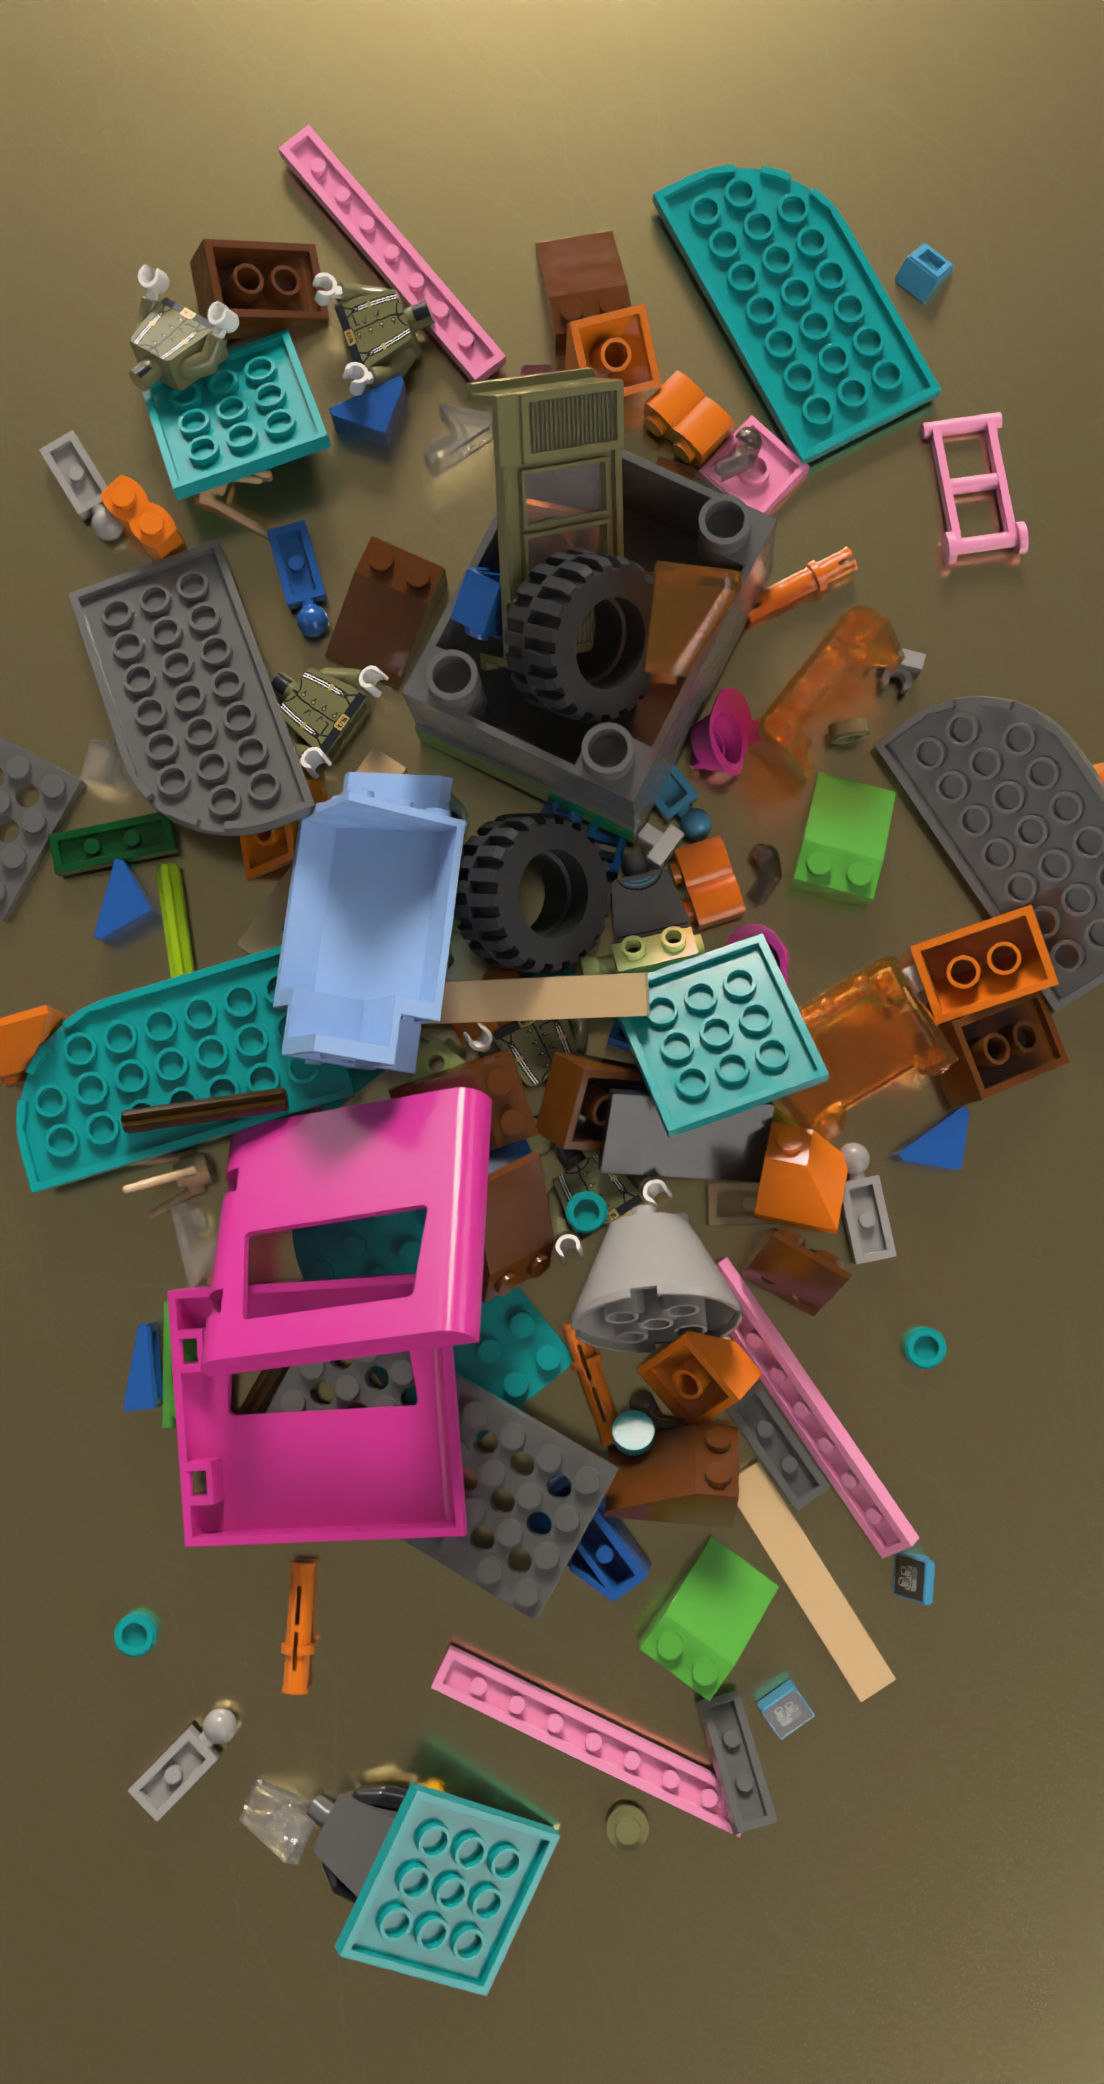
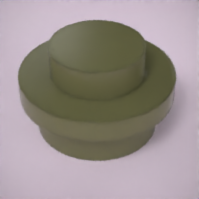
M620 1806L613 1810L608 1817L606 1824L607 1836L610 1842L620 1850H636L645 1843L648 1837L649 1824L647 1817L635 1806Z

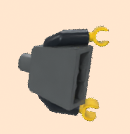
M366 1785L358 1787L355 1791L340 1794L335 1803L323 1795H318L313 1800L306 1816L322 1828L313 1846V1851L321 1860L322 1870L334 1894L355 1904L408 1789L392 1785Z

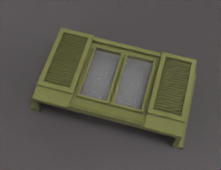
M588 367L466 383L467 403L492 405L503 647L480 652L482 670L487 671L499 667L508 668L505 653L509 652L508 645L504 643V629H509L510 618L506 616L509 606L515 605L518 596L515 592L523 581L528 582L530 580L529 573L539 563L546 564L545 560L549 556L557 552L565 553L569 549L590 550L624 558L622 448H625L623 380L594 377V368ZM595 606L588 612L579 629L576 654L590 651L593 648L597 634Z

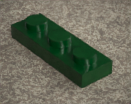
M159 812L48 835L55 874L59 877L113 866L115 858L129 863L178 853L173 822Z

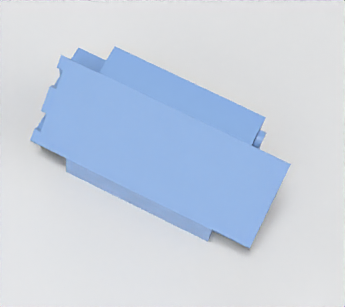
M348 772L344 776L342 795H335L326 802L316 803L310 815L299 820L273 1008L287 1010L281 1055L305 1059V1064L321 1065L322 1063H329L346 1068L368 1070L381 1068L415 1074L421 1024L440 1021L464 839L466 821L451 817V812L449 811L453 778L434 775Z

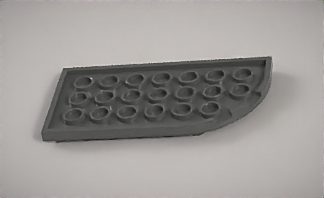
M218 538L68 594L122 761L133 783L151 806L171 821L185 828L201 833L222 836L261 833L310 815L316 804Z
M968 696L932 705L908 718L877 741L874 746L990 917L993 918L1028 905L1033 906L1059 982L1058 985L1041 990L1053 1010L1057 1012L1104 983V782L1073 738L1058 723L1031 706L1001 697Z

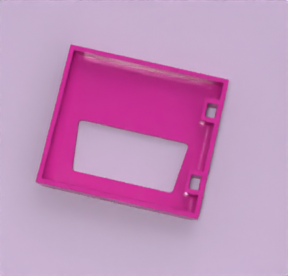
M464 1087L449 1088L271 1120L231 1134L226 1169L228 1191L222 1199L210 1290V1299L213 1302L212 1313L206 1320L200 1370L211 1377L479 1342L492 1100L485 1093L476 1089ZM427 1208L414 1291L410 1296L247 1319L249 1240L252 1236Z
M417 1272L248 1283L247 1319L408 1297L414 1291ZM211 1286L167 1291L185 1547L467 1535L453 1345L409 1351L418 1398L416 1405L236 1415L231 1411L232 1374L209 1377L200 1370L206 1320L212 1313ZM196 1338L198 1360L185 1362L183 1339ZM192 1471H206L207 1491L194 1493Z

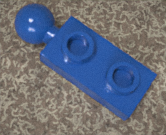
M305 520L266 530L289 610L301 607L297 615L299 630L309 637L322 635L328 628L329 618L326 611L316 605V603L328 599Z

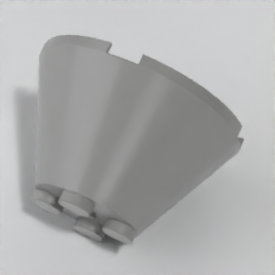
M641 1205L631 1210L632 1215L607 1224L608 1230L571 1316V1330L575 1329L576 1338L579 1341L605 1350L649 1353L656 1352L655 1344L671 1343L688 1330L722 1338L733 1332L742 1321L741 1305L690 1224V1216L688 1214L657 1212V1208L654 1206Z

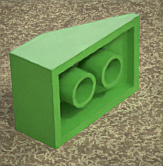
M818 771L788 888L866 908L873 901L877 888L896 792Z
M710 1535L637 1638L639 1648L710 1701L735 1666L779 1586Z

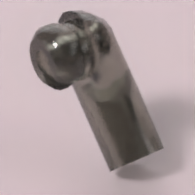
M748 426L739 429L735 436L738 440L734 455L714 463V469L720 482L747 472L755 466L762 447V438L757 430Z
M758 843L752 848L750 859L757 865L759 877L746 895L753 902L763 906L781 881L783 875L777 849L772 845Z
M638 1390L631 1397L629 1402L630 1410L641 1411L648 1415L654 1424L655 1432L682 1427L683 1418L662 1414L650 1391Z

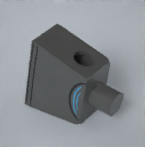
M644 851L631 852L621 856L625 877L611 881L612 893H610L613 944L621 943L626 937L632 935L643 938L661 934L666 928L671 926L680 928L691 927L690 920L667 869H660L649 872Z

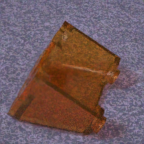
M662 561L655 562L654 572L645 571L646 574L651 575L654 581L646 659L642 672L651 673L650 683L677 685V677H686L740 594L743 572Z
M868 606L852 607L827 625L751 721L747 737L753 749L802 786L816 769L809 762L807 751L813 742L810 737L801 732V728L846 671L850 669L863 679L866 678L870 670L875 668H886L891 673H894L906 658L889 619Z
M894 956L880 958L798 1008L829 1072V1078L824 1083L782 1097L781 1100L802 1128L814 1130L824 1139H832L844 1129V1124L847 1120V1107L914 1067L921 1075L936 1076L944 1073L952 1063L959 1060L954 1048L897 958Z

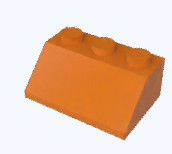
M1032 905L910 946L937 1025L1059 984Z

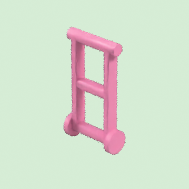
M1000 412L921 424L922 439H930L948 529V532L942 534L941 539L942 556L946 565L956 564L957 556L1011 547H1013L1016 555L1026 554L1028 551L1029 538L1027 526L1024 521L1015 522L997 434V429L1002 428V415ZM984 431L992 473L950 479L942 437ZM996 489L1004 532L962 538L953 495Z

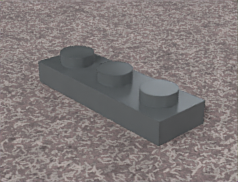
M757 1381L738 1402L726 1409L797 1512L831 1488Z
M739 1690L714 1696L710 1701L707 1699L699 1700L696 1702L697 1710L733 1835L778 1822Z

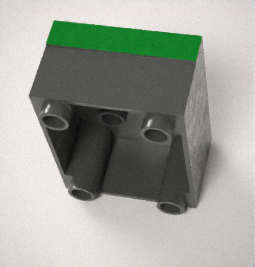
M622 449L624 558L628 561L636 562L644 568L646 574L651 575L659 588L656 593L661 594L665 602L666 610L663 611V617L668 619L669 632L664 635V642L668 644L666 655H661L658 665L661 667L657 679H652L648 686L651 689L647 695L641 700L636 699V706L626 714H619V717L613 721L606 723L598 722L596 724H585L541 710L538 706L529 703L524 698L522 691L517 690L511 678L514 670L505 667L487 671L481 669L480 652L503 647V641L489 636L488 641L471 637L464 633L465 626L450 618L466 571L402 694L416 723L414 728L421 742L551 804L555 803L558 807L568 812L572 811L576 816L593 822L597 826L635 843L638 838L637 835L642 830L657 797L665 785L690 735L692 727L698 720L760 594L772 574L777 518L746 505L735 496L723 495ZM600 463L525 475L526 498L588 511L601 509ZM497 512L467 569L485 566L491 571L493 565L500 566ZM591 650L576 654L578 667L586 660Z

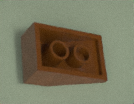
M612 230L535 243L555 357L566 355L568 322L631 307L627 281Z
M203 239L189 262L200 316L208 319L207 315L212 303L219 301L236 313L239 318L238 328L232 333H226L225 337L227 339L255 337L286 329L292 330L323 324L330 320L327 305H318L314 299L317 291H324L322 287L316 288L312 286L315 276L321 273L315 244Z
M371 536L355 569L325 657L348 668L363 670L370 665L376 666L389 677L388 681L379 680V682L398 690L448 586L445 568Z
M1041 990L953 1019L921 1032L951 1109L984 1100L1070 1063Z
M507 1049L388 1089L391 1099L457 1087L472 1088L485 1093L492 1100L489 1150L498 1149L539 1134L513 1055Z
M555 1052L536 1123L538 1133L562 1149L600 1150L610 1089L648 1091L638 1065L585 1054Z
M535 1151L488 1174L482 1301L484 1303L499 1295L505 1296L509 1294L520 1283L531 1277L537 1278L544 1274L550 1266L555 1239L541 1158Z
M691 1424L654 1433V1441L649 1450L636 1456L622 1453L614 1443L608 1445L607 1461L620 1469L606 1493L605 1517L733 1528L739 1500L738 1427Z

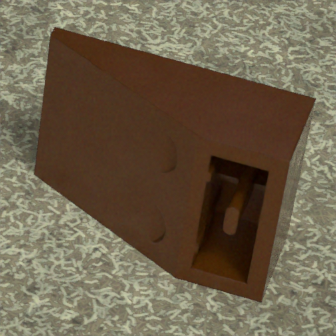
M774 1228L773 1231H761L738 1271L740 1276L810 1316H815L852 1276V1274L842 1269L845 1261L824 1249L821 1251L805 1248L804 1246L808 1240L788 1228Z

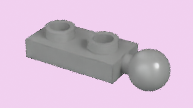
M72 430L39 449L81 520L84 521L93 515L91 526L95 535L105 541L117 539L122 534L123 528L111 516L100 495L108 486L75 432Z
M847 1143L839 1150L844 1154L848 1167L847 1174L849 1176V1181H846L841 1208L853 1263L861 1264L896 1257L897 1254L880 1176L866 1177L864 1171L870 1163L867 1149L859 1143Z
M224 1708L212 1710L204 1719L202 1733L191 1724L128 1789L131 1796L156 1822L219 1759L221 1754L213 1745L224 1744L233 1738L237 1730V1720L234 1714Z

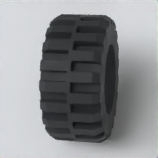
M569 549L565 553L557 552L545 560L546 564L539 563L529 573L530 580L528 582L523 581L515 592L518 596L515 605L509 606L506 616L510 618L509 629H504V643L508 645L509 652L505 653L507 667L514 670L511 678L517 690L522 691L524 698L532 705L538 706L541 710L585 724L610 722L618 718L619 714L624 715L636 706L635 700H641L647 695L651 689L648 686L652 679H657L661 667L658 665L661 655H666L668 645L664 642V635L669 632L668 619L663 617V611L666 610L665 602L662 595L656 593L659 588L651 575L646 574L644 568L636 562L628 561L622 557L583 549ZM595 606L597 613L596 639L590 654L578 667L576 659L578 632L584 618Z
M504 814L497 816L494 821H487L478 828L477 834L479 836H470L463 847L466 853L464 856H461L454 917L460 919L461 924L457 927L463 939L471 940L468 945L477 957H483L487 964L497 968H504L505 970L550 974L557 973L560 969H568L577 964L579 957H585L594 947L592 944L593 939L600 938L605 928L602 925L603 919L609 916L611 905L607 904L608 893H612L611 881H607L606 872L609 871L606 859L599 856L601 848L594 837H587L589 832L580 823L573 822L569 817L561 814ZM534 859L543 875L545 897L538 918L529 927L523 918L519 905V885L526 866Z

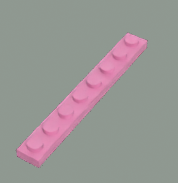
M310 125L306 126L278 148L280 157L391 288L397 291L403 302L408 307L424 300L428 302L435 319V324L426 327V329L472 383L486 380L506 364V355Z
M726 1257L716 1263L717 1268L741 1305L742 1321L729 1335L763 1373L759 1379L881 1558L883 1559L912 1547L919 1539V1536L731 1261Z
M452 1645L449 1646L431 1688L733 1834L716 1773ZM741 1833L736 1834L735 1836L740 1838Z

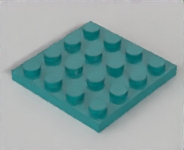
M288 329L228 349L229 357L218 365L217 370L213 374L196 380L184 390L176 391L158 380L147 391H142L177 500L331 447L328 434Z
M763 933L648 973L650 1015L617 1017L668 1138L824 1083L829 1078V1072Z
M411 1782L334 1946L340 1957L487 1996L559 1841L560 1834L554 1827Z

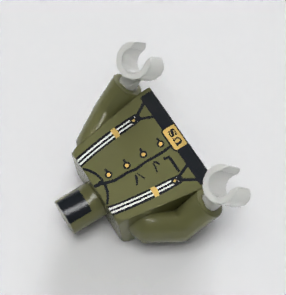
M143 265L138 272V281L147 288L146 297H141L138 320L134 334L130 339V345L138 364L129 372V377L144 392L158 380L176 391L184 390L196 380L213 374L217 370L218 365L229 357L226 348L228 340L225 335L226 333L234 332L238 328L239 318L236 313L219 301L212 303L207 315L208 319L166 296L159 301L158 295L168 290L170 280L162 270L157 268L154 271L150 266Z
M329 273L317 274L312 286L316 288L322 287L326 291L316 292L314 297L316 303L326 306L331 303L333 298H336L338 302L334 305L353 359V362L345 367L342 378L346 381L348 379H355L351 382L349 391L353 395L359 396L364 392L366 385L369 388H374L400 375L403 378L413 365L415 359L422 353L415 332L435 324V319L428 302L424 300L406 308L405 303L395 289L348 282H339L337 284L336 279Z
M370 665L363 670L324 667L318 671L309 668L298 682L280 672L271 682L276 697L283 701L280 708L300 763L313 779L319 778L315 771L318 765L324 763L329 767L331 766L333 759L372 706L368 694L364 691H368L376 698L381 696L382 692L375 685L379 680L388 681L389 677L376 666Z
M588 1018L514 1021L493 1033L482 1022H477L482 1029V1035L478 1039L472 1040L466 1032L463 1033L464 1040L473 1050L477 1051L480 1058L507 1049L513 1055L522 1085L526 1086L530 1091L543 1084L546 1086L555 1052L586 1053L589 1021Z
M556 1148L554 1153L566 1172L552 1180L554 1186L547 1193V1199L556 1243V1252L561 1263L567 1264L564 1254L570 1249L578 1250L580 1257L583 1258L584 1251L580 1241L593 1234L578 1232L567 1221L566 1206L575 1194L591 1191L603 1198L608 1209L606 1222L601 1227L603 1228L644 1201H647L649 1205L659 1210V1206L654 1201L658 1193L664 1192L669 1198L673 1197L667 1185L663 1181L649 1175L600 1173L598 1169L600 1150L586 1158L582 1150Z

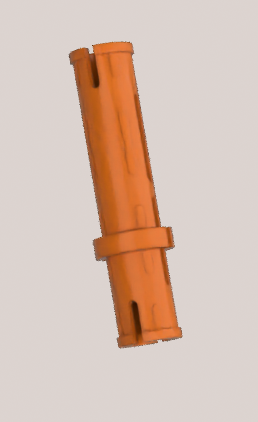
M844 547L841 551L819 562L812 560L805 564L806 569L764 589L756 602V605L759 607L752 610L748 623L752 624L755 620L814 590L819 593L827 589L828 583L857 571L858 566L855 558L839 565V563L846 561L853 555L850 548Z
M571 1322L560 1326L563 1331L573 1360L572 1363H569L572 1372L576 1371L587 1405L601 1440V1446L613 1444L612 1427L618 1414L600 1362L603 1361L601 1353H596L593 1346L579 1341L576 1338L575 1329L571 1330Z
M291 1560L289 1562L290 1579L286 1642L281 1643V1653L285 1654L282 1693L303 1695L309 1692L310 1655L314 1654L315 1644L311 1642L316 1561Z

